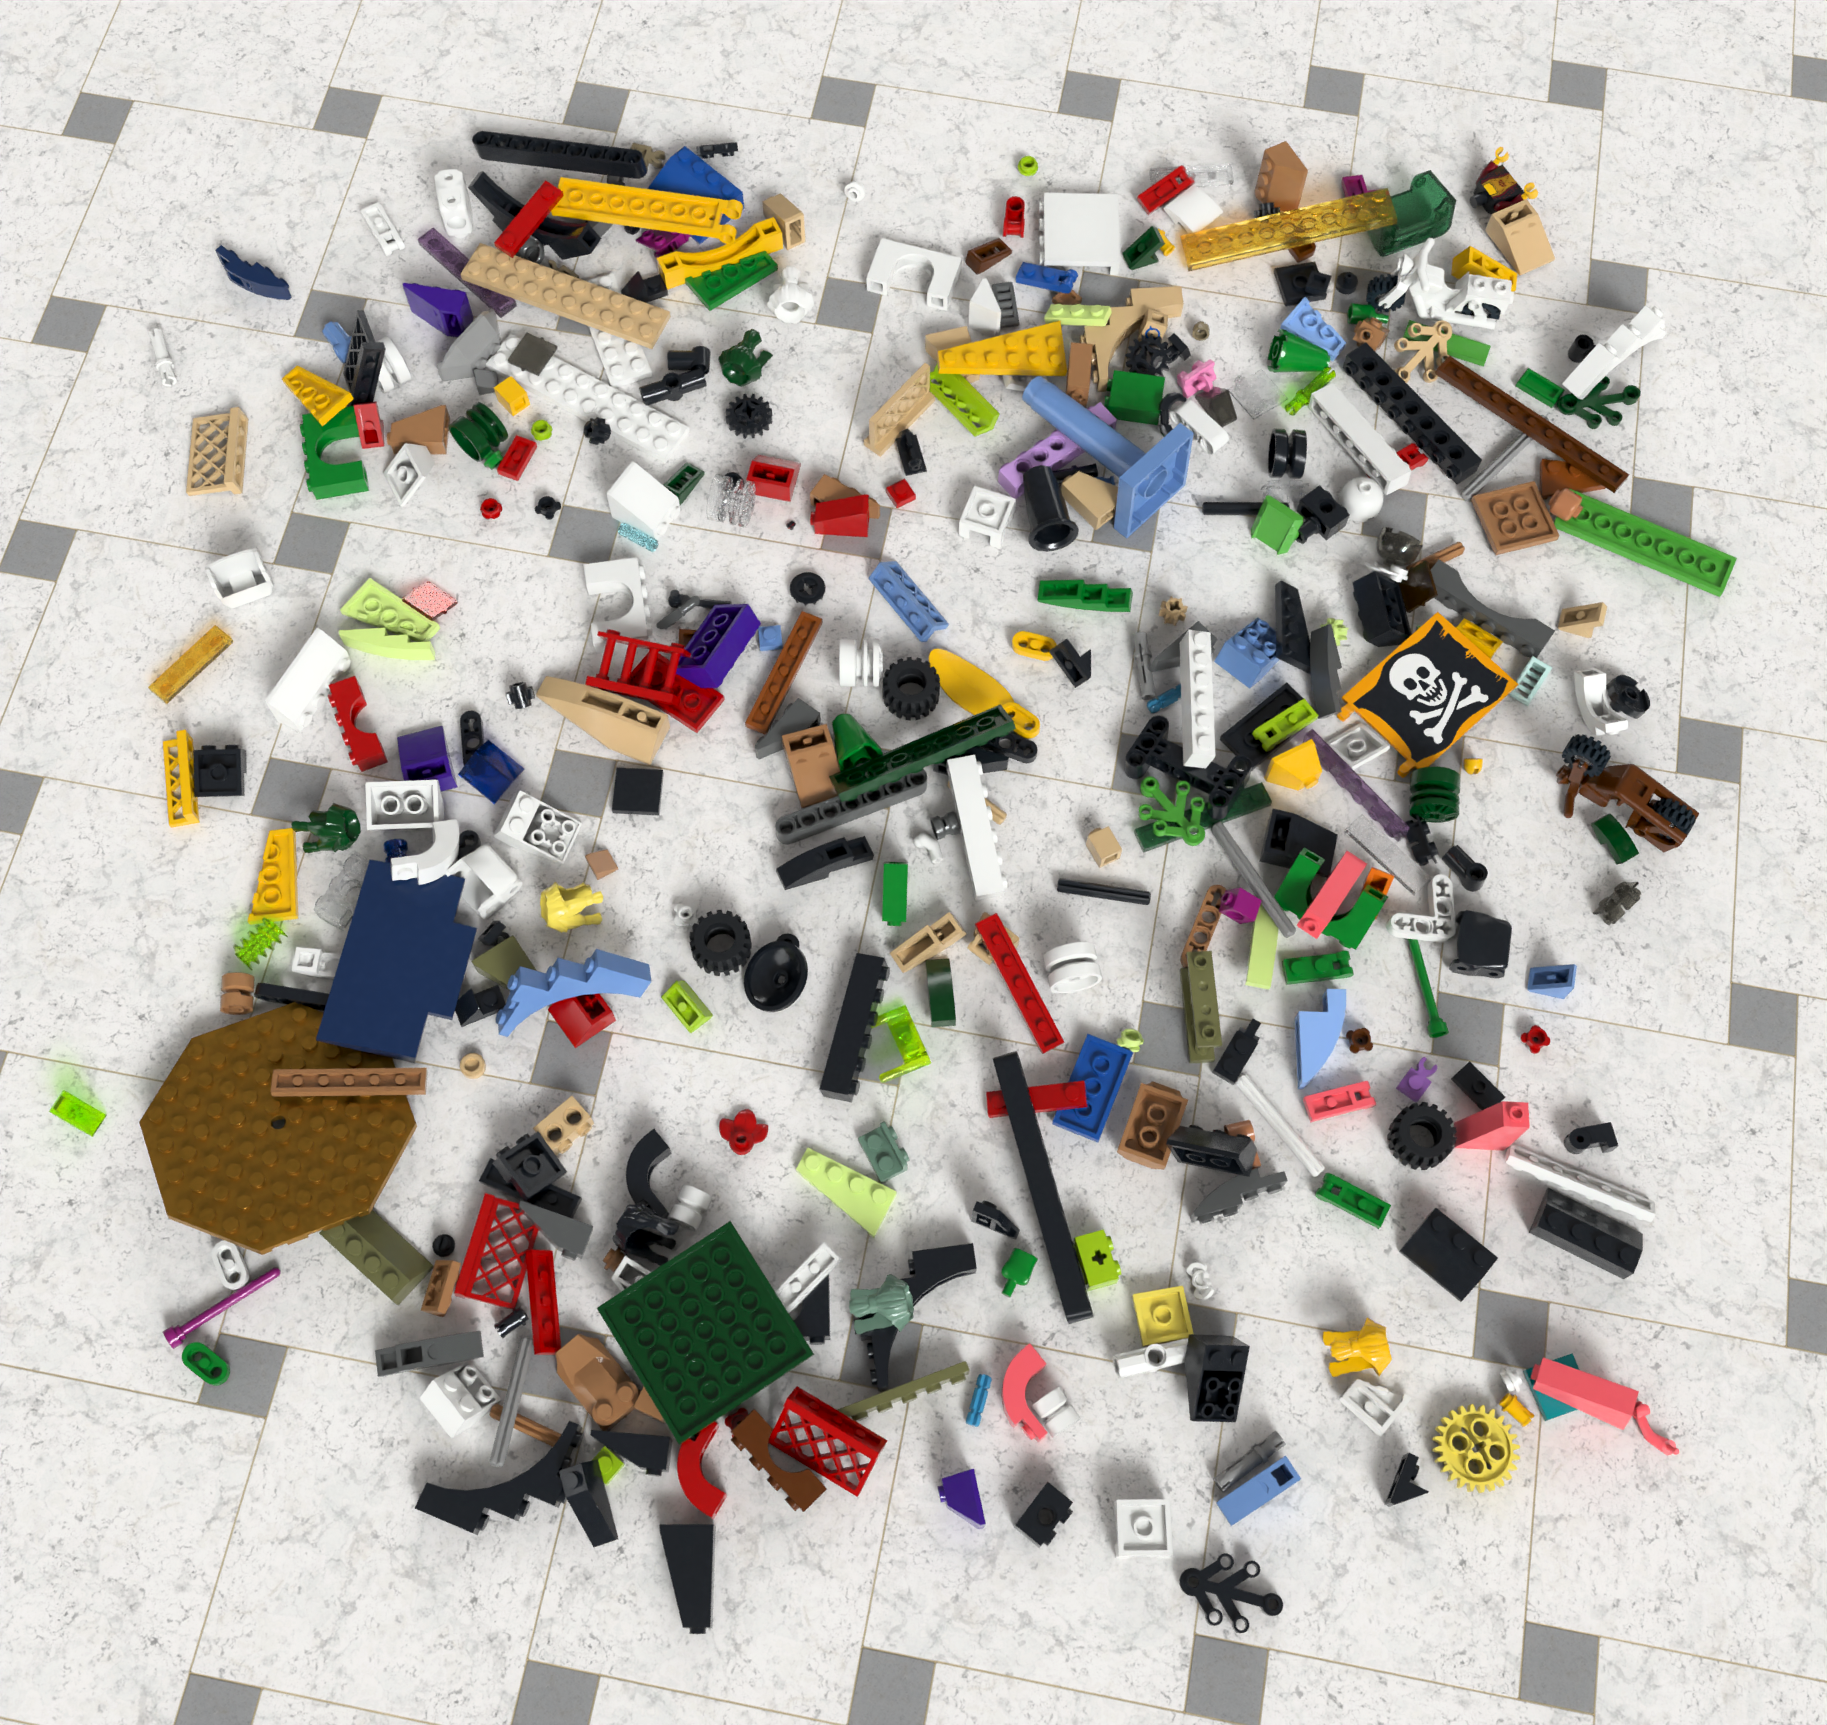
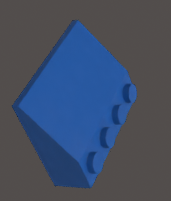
M686 146L669 158L647 188L715 199L737 200L742 203L744 209L743 192ZM722 214L720 225L726 224L731 219ZM690 235V237L699 244L703 243L706 239L709 238L704 236Z

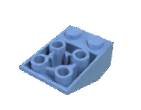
M1256 618L1224 643L1214 662L1250 689L1280 660L1276 658V631L1267 622Z

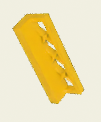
M186 729L176 731L177 739L163 741L168 819L171 828L200 823L198 797L194 795L193 739ZM171 747H178L177 758L170 755ZM177 765H179L180 773L178 779L172 776V771ZM179 786H181L180 800L175 798L173 794ZM182 806L185 818L175 819V813Z

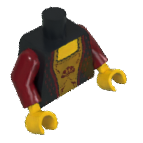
M1503 147L1497 148L1494 161L1491 160L1476 180L1474 196L1470 197V204L1473 208L1482 206L1488 214L1496 213L1527 198L1534 199L1538 195L1537 189H1534V183L1526 184L1523 191L1503 165H1498L1499 163L1506 162L1509 158L1508 152L1504 156L1499 157L1504 150Z

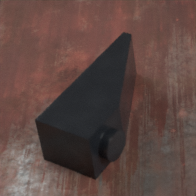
M591 1430L590 1435L640 1469L646 1470L645 1475L661 1476L662 1472H669L673 1442L671 1437Z
M598 1459L560 1470L559 1473L566 1499L593 1547L618 1540Z

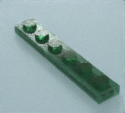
M1258 783L1243 789L1227 816L1221 820L1212 819L1208 815V802L1205 803L1199 825L1204 830L1212 828L1218 822L1225 823L1271 806L1272 800L1263 783ZM1188 809L1184 811V817L1190 822L1192 810ZM1165 821L1167 826L1180 827L1176 822ZM1155 822L1134 830L1143 853L1182 839V837L1167 835L1156 836L1153 833V824ZM1157 827L1158 830L1164 829L1163 827Z

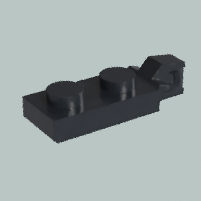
M1252 1019L1247 1029L1240 1027L1236 1031L1215 1066L1213 1074L1232 1085L1235 1084L1258 1045L1257 1042L1260 1037L1255 1034L1261 1025L1259 1021Z

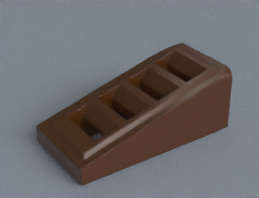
M998 238L968 250L965 263L978 275L1012 254V250Z

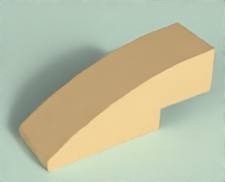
M949 912L931 926L926 925L890 952V955L901 971L905 973L924 963L925 960H929L967 933L956 917Z

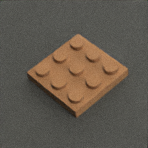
M1535 481L1472 497L1471 502L1495 556L1556 541L1559 538V533Z

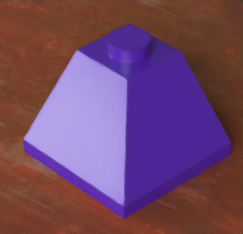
M974 1469L942 1478V1485L937 1486L940 1502H946L947 1509L977 1529H983L986 1522Z

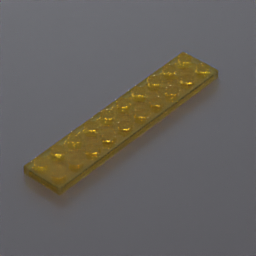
M1384 188L1181 235L1180 238L1189 272L1397 224V215L1389 190Z

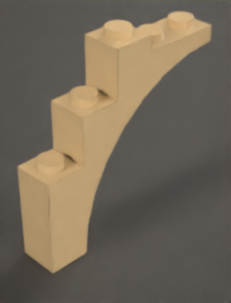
M1181 286L1133 288L1130 290L1129 298H1126L1125 307H1111L1112 313L1105 326H1084V333L1080 335V343L1093 344L1091 366H1094L1095 370L1092 372L1093 384L1097 383L1098 392H1106L1108 367L1115 351L1126 338L1139 329L1148 309L1166 314L1168 318L1181 317L1184 304Z

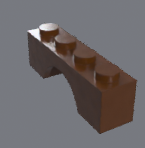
M753 1409L731 1431L733 1437L730 1440L740 1451L745 1448L750 1453L751 1457L748 1460L758 1471L763 1468L769 1474L766 1480L776 1491L781 1488L788 1495L785 1501L795 1512L798 1509L805 1512L827 1488L810 1469L799 1472H787L775 1465L768 1450V1440L772 1428Z

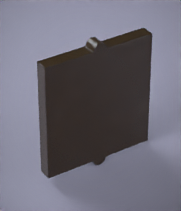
M1426 560L1414 568L1410 567L1407 574L1408 579H1402L1401 583L1398 582L1406 612L1408 613L1420 606H1425L1426 602L1438 596L1429 562Z

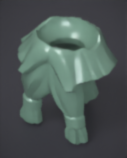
M892 1274L887 1275L885 1282L880 1288L871 1290L851 1289V1300L849 1301L850 1314L860 1318L869 1313H876L873 1318L855 1320L854 1330L856 1334L892 1325L901 1332L906 1324L914 1318L913 1297L909 1291V1286L905 1281L898 1279Z

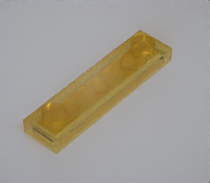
M214 625L148 687L149 690L167 705L233 643L232 638Z

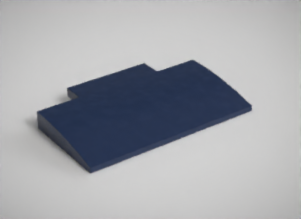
M369 860L316 1041L415 1063L428 1015L453 1020L477 928L454 922L465 878L453 875L447 877L445 874L437 880L421 885L418 884L417 877L408 880L392 881L391 863Z

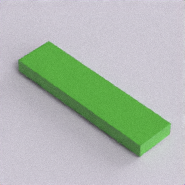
M1409 320L1403 338H1406L1408 341H1428L1431 336H1409L1408 327L1418 323ZM1413 327V331L1417 333V329ZM1452 334L1451 338L1447 340V354L1484 366L1491 346ZM1438 343L1433 347V351L1438 352Z

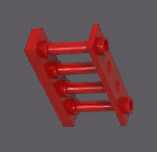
M607 629L606 633L598 631L597 636L607 640L599 674H596L595 677L587 676L585 685L615 694L676 707L679 706L680 698L674 695L672 688L680 656L691 657V653L684 649V645L671 643V646L629 638L620 636V632ZM621 643L628 645L621 676L617 678V682L610 681L608 672L615 644ZM637 647L650 649L642 682L638 686L630 685L631 681H629ZM658 652L671 654L663 688H660V691L652 690L651 681Z

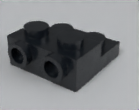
M215 745L201 746V750H193L195 797L245 796L246 750L240 749V745H225V749H216Z
M539 1132L532 1136L527 1133L516 1141L517 1145L510 1149L507 1146L496 1154L497 1159L493 1163L507 1184L511 1182L524 1201L567 1173V1170Z

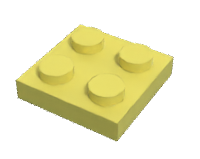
M1183 1286L1132 1295L1142 1347L1189 1339V1334H1194Z

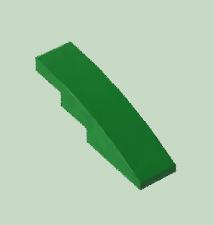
M1084 580L1040 581L1037 600L1040 603L1080 610L1130 612L1133 592L1131 588H1109L1108 584H1085Z

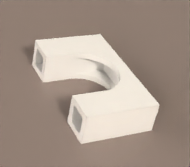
M881 238L867 275V291L887 296L892 280L900 270L909 267L921 268L932 277L927 292V306L947 311L961 273L962 258Z
M638 557L584 564L585 580L589 595L621 592L633 600L631 610L622 618L591 623L593 645L596 654L604 653L607 641L597 636L598 631L606 633L607 629L620 632V636L650 642L649 638L653 637L652 625L647 624V618H651L649 604L644 603V598H648L646 585H642L641 580L645 579L644 565L639 566ZM616 643L614 651L627 650L628 645Z

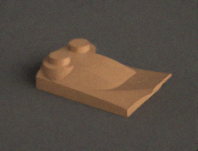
M1153 1081L1149 1084L1141 1083L1117 1153L1125 1159L1140 1165L1164 1170L1171 1153L1166 1145L1167 1139L1180 1126L1188 1099L1183 1098L1180 1091Z
M578 1334L556 1352L557 1374L602 1431H610L635 1409L633 1406L641 1391L598 1338Z

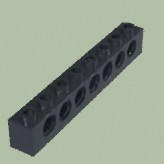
M1366 342L1346 355L1342 367L1346 374L1351 376L1358 383L1359 387L1372 397L1375 404L1379 405L1387 413L1388 417L1394 420L1401 427L1402 431L1416 442V445L1431 458L1434 464H1437L1445 472L1449 479H1452L1458 485L1477 471L1482 459Z

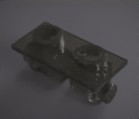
M1622 882L1614 888L1615 892L1610 897H1606L1599 902V907L1593 914H1602L1604 916L1603 921L1607 925L1615 924L1625 914L1621 905L1625 910H1629L1640 900L1641 892L1635 888L1639 882Z

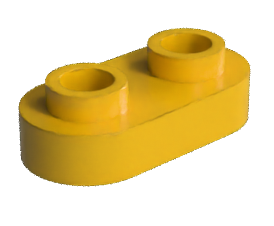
M1027 631L1017 632L1012 639V649L1015 653L1042 661L1051 660L1053 656L1050 652L1044 653L1041 650L1047 649L1050 651L1057 645L1050 637ZM1020 644H1026L1027 646L1021 647Z

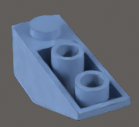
M1284 1456L1217 1501L1216 1504L1232 1526L1301 1480L1288 1458Z

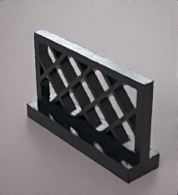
M357 310L343 373L349 391L354 398L347 404V407L358 403L373 402L386 350L383 342H375L364 310Z

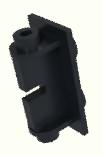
M909 429L903 430L901 438H897L895 441L905 476L927 472L917 435H913V432Z
M1416 815L1418 821H1406L1403 828L1410 844L1416 841L1419 842V844L1411 847L1415 861L1420 866H1425L1429 863L1428 860L1433 859L1436 864L1435 856L1439 853L1434 841L1429 842L1427 834L1431 833L1426 820L1421 821L1420 817Z

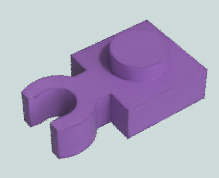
M1425 1057L1418 1062L1417 1071L1411 1067L1396 1087L1397 1090L1415 1103L1419 1101L1432 1083L1426 1077L1432 1076L1438 1067L1434 1065L1431 1070L1425 1069L1423 1065L1427 1059Z

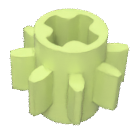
M1328 618L1327 624H1321L1320 626L1324 627L1331 624L1336 645L1340 646L1341 640H1347L1348 628L1343 625L1344 620Z

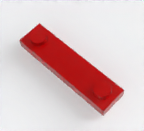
M545 180L494 242L495 247L513 258L564 196L563 192Z
M1085 1081L1028 1087L1035 1113L1088 1107ZM1002 1091L986 1092L989 1118L1009 1116Z
M532 1249L526 1252L534 1355H555L561 1349L553 1250Z

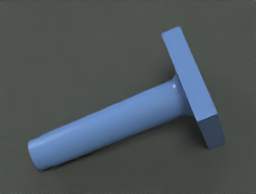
M1042 376L1035 377L1025 388L1022 400L1032 410L1119 477L1114 529L1125 538L1133 534L1186 485L1194 433L1183 424L1179 423L1152 449L1145 453Z

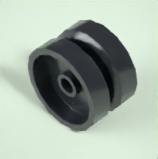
M1285 429L1272 430L1268 450V474L1270 478H1281L1285 471L1291 479H1301L1303 477L1307 455V435L1305 430L1293 429L1289 438Z

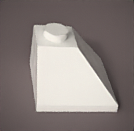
M405 443L383 472L400 506L406 505L435 463L426 446Z

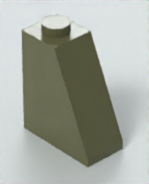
M513 935L471 961L479 974L510 991L507 987L508 980L511 975H515L520 966L537 971Z

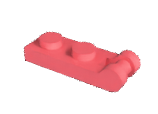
M1363 1081L1305 1096L1303 1102L1310 1123L1376 1106L1375 1099L1371 1097L1369 1092L1371 1089L1369 1082ZM1354 1093H1359L1362 1100L1357 1101Z

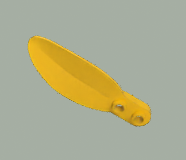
M933 649L930 652V668L935 667L936 674H939L940 687L957 705L973 715L1001 705L1008 715H1014L1012 718L1016 727L1013 730L1014 732L1027 739L1034 738L1039 734V719L1015 703L1010 693L993 677L946 650ZM1026 727H1031L1032 729H1031V730H1026L1025 728H1026Z

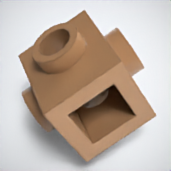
M1371 317V319L1367 318L1363 322L1359 321L1353 331L1356 333L1353 340L1357 342L1356 345L1358 347L1366 342L1374 351H1377L1390 330L1383 327V323L1374 317Z

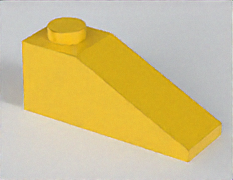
M1469 246L1452 259L1451 275L1457 279H1461L1469 272L1471 275L1511 280V291L1514 292L1516 290L1517 273L1472 246Z

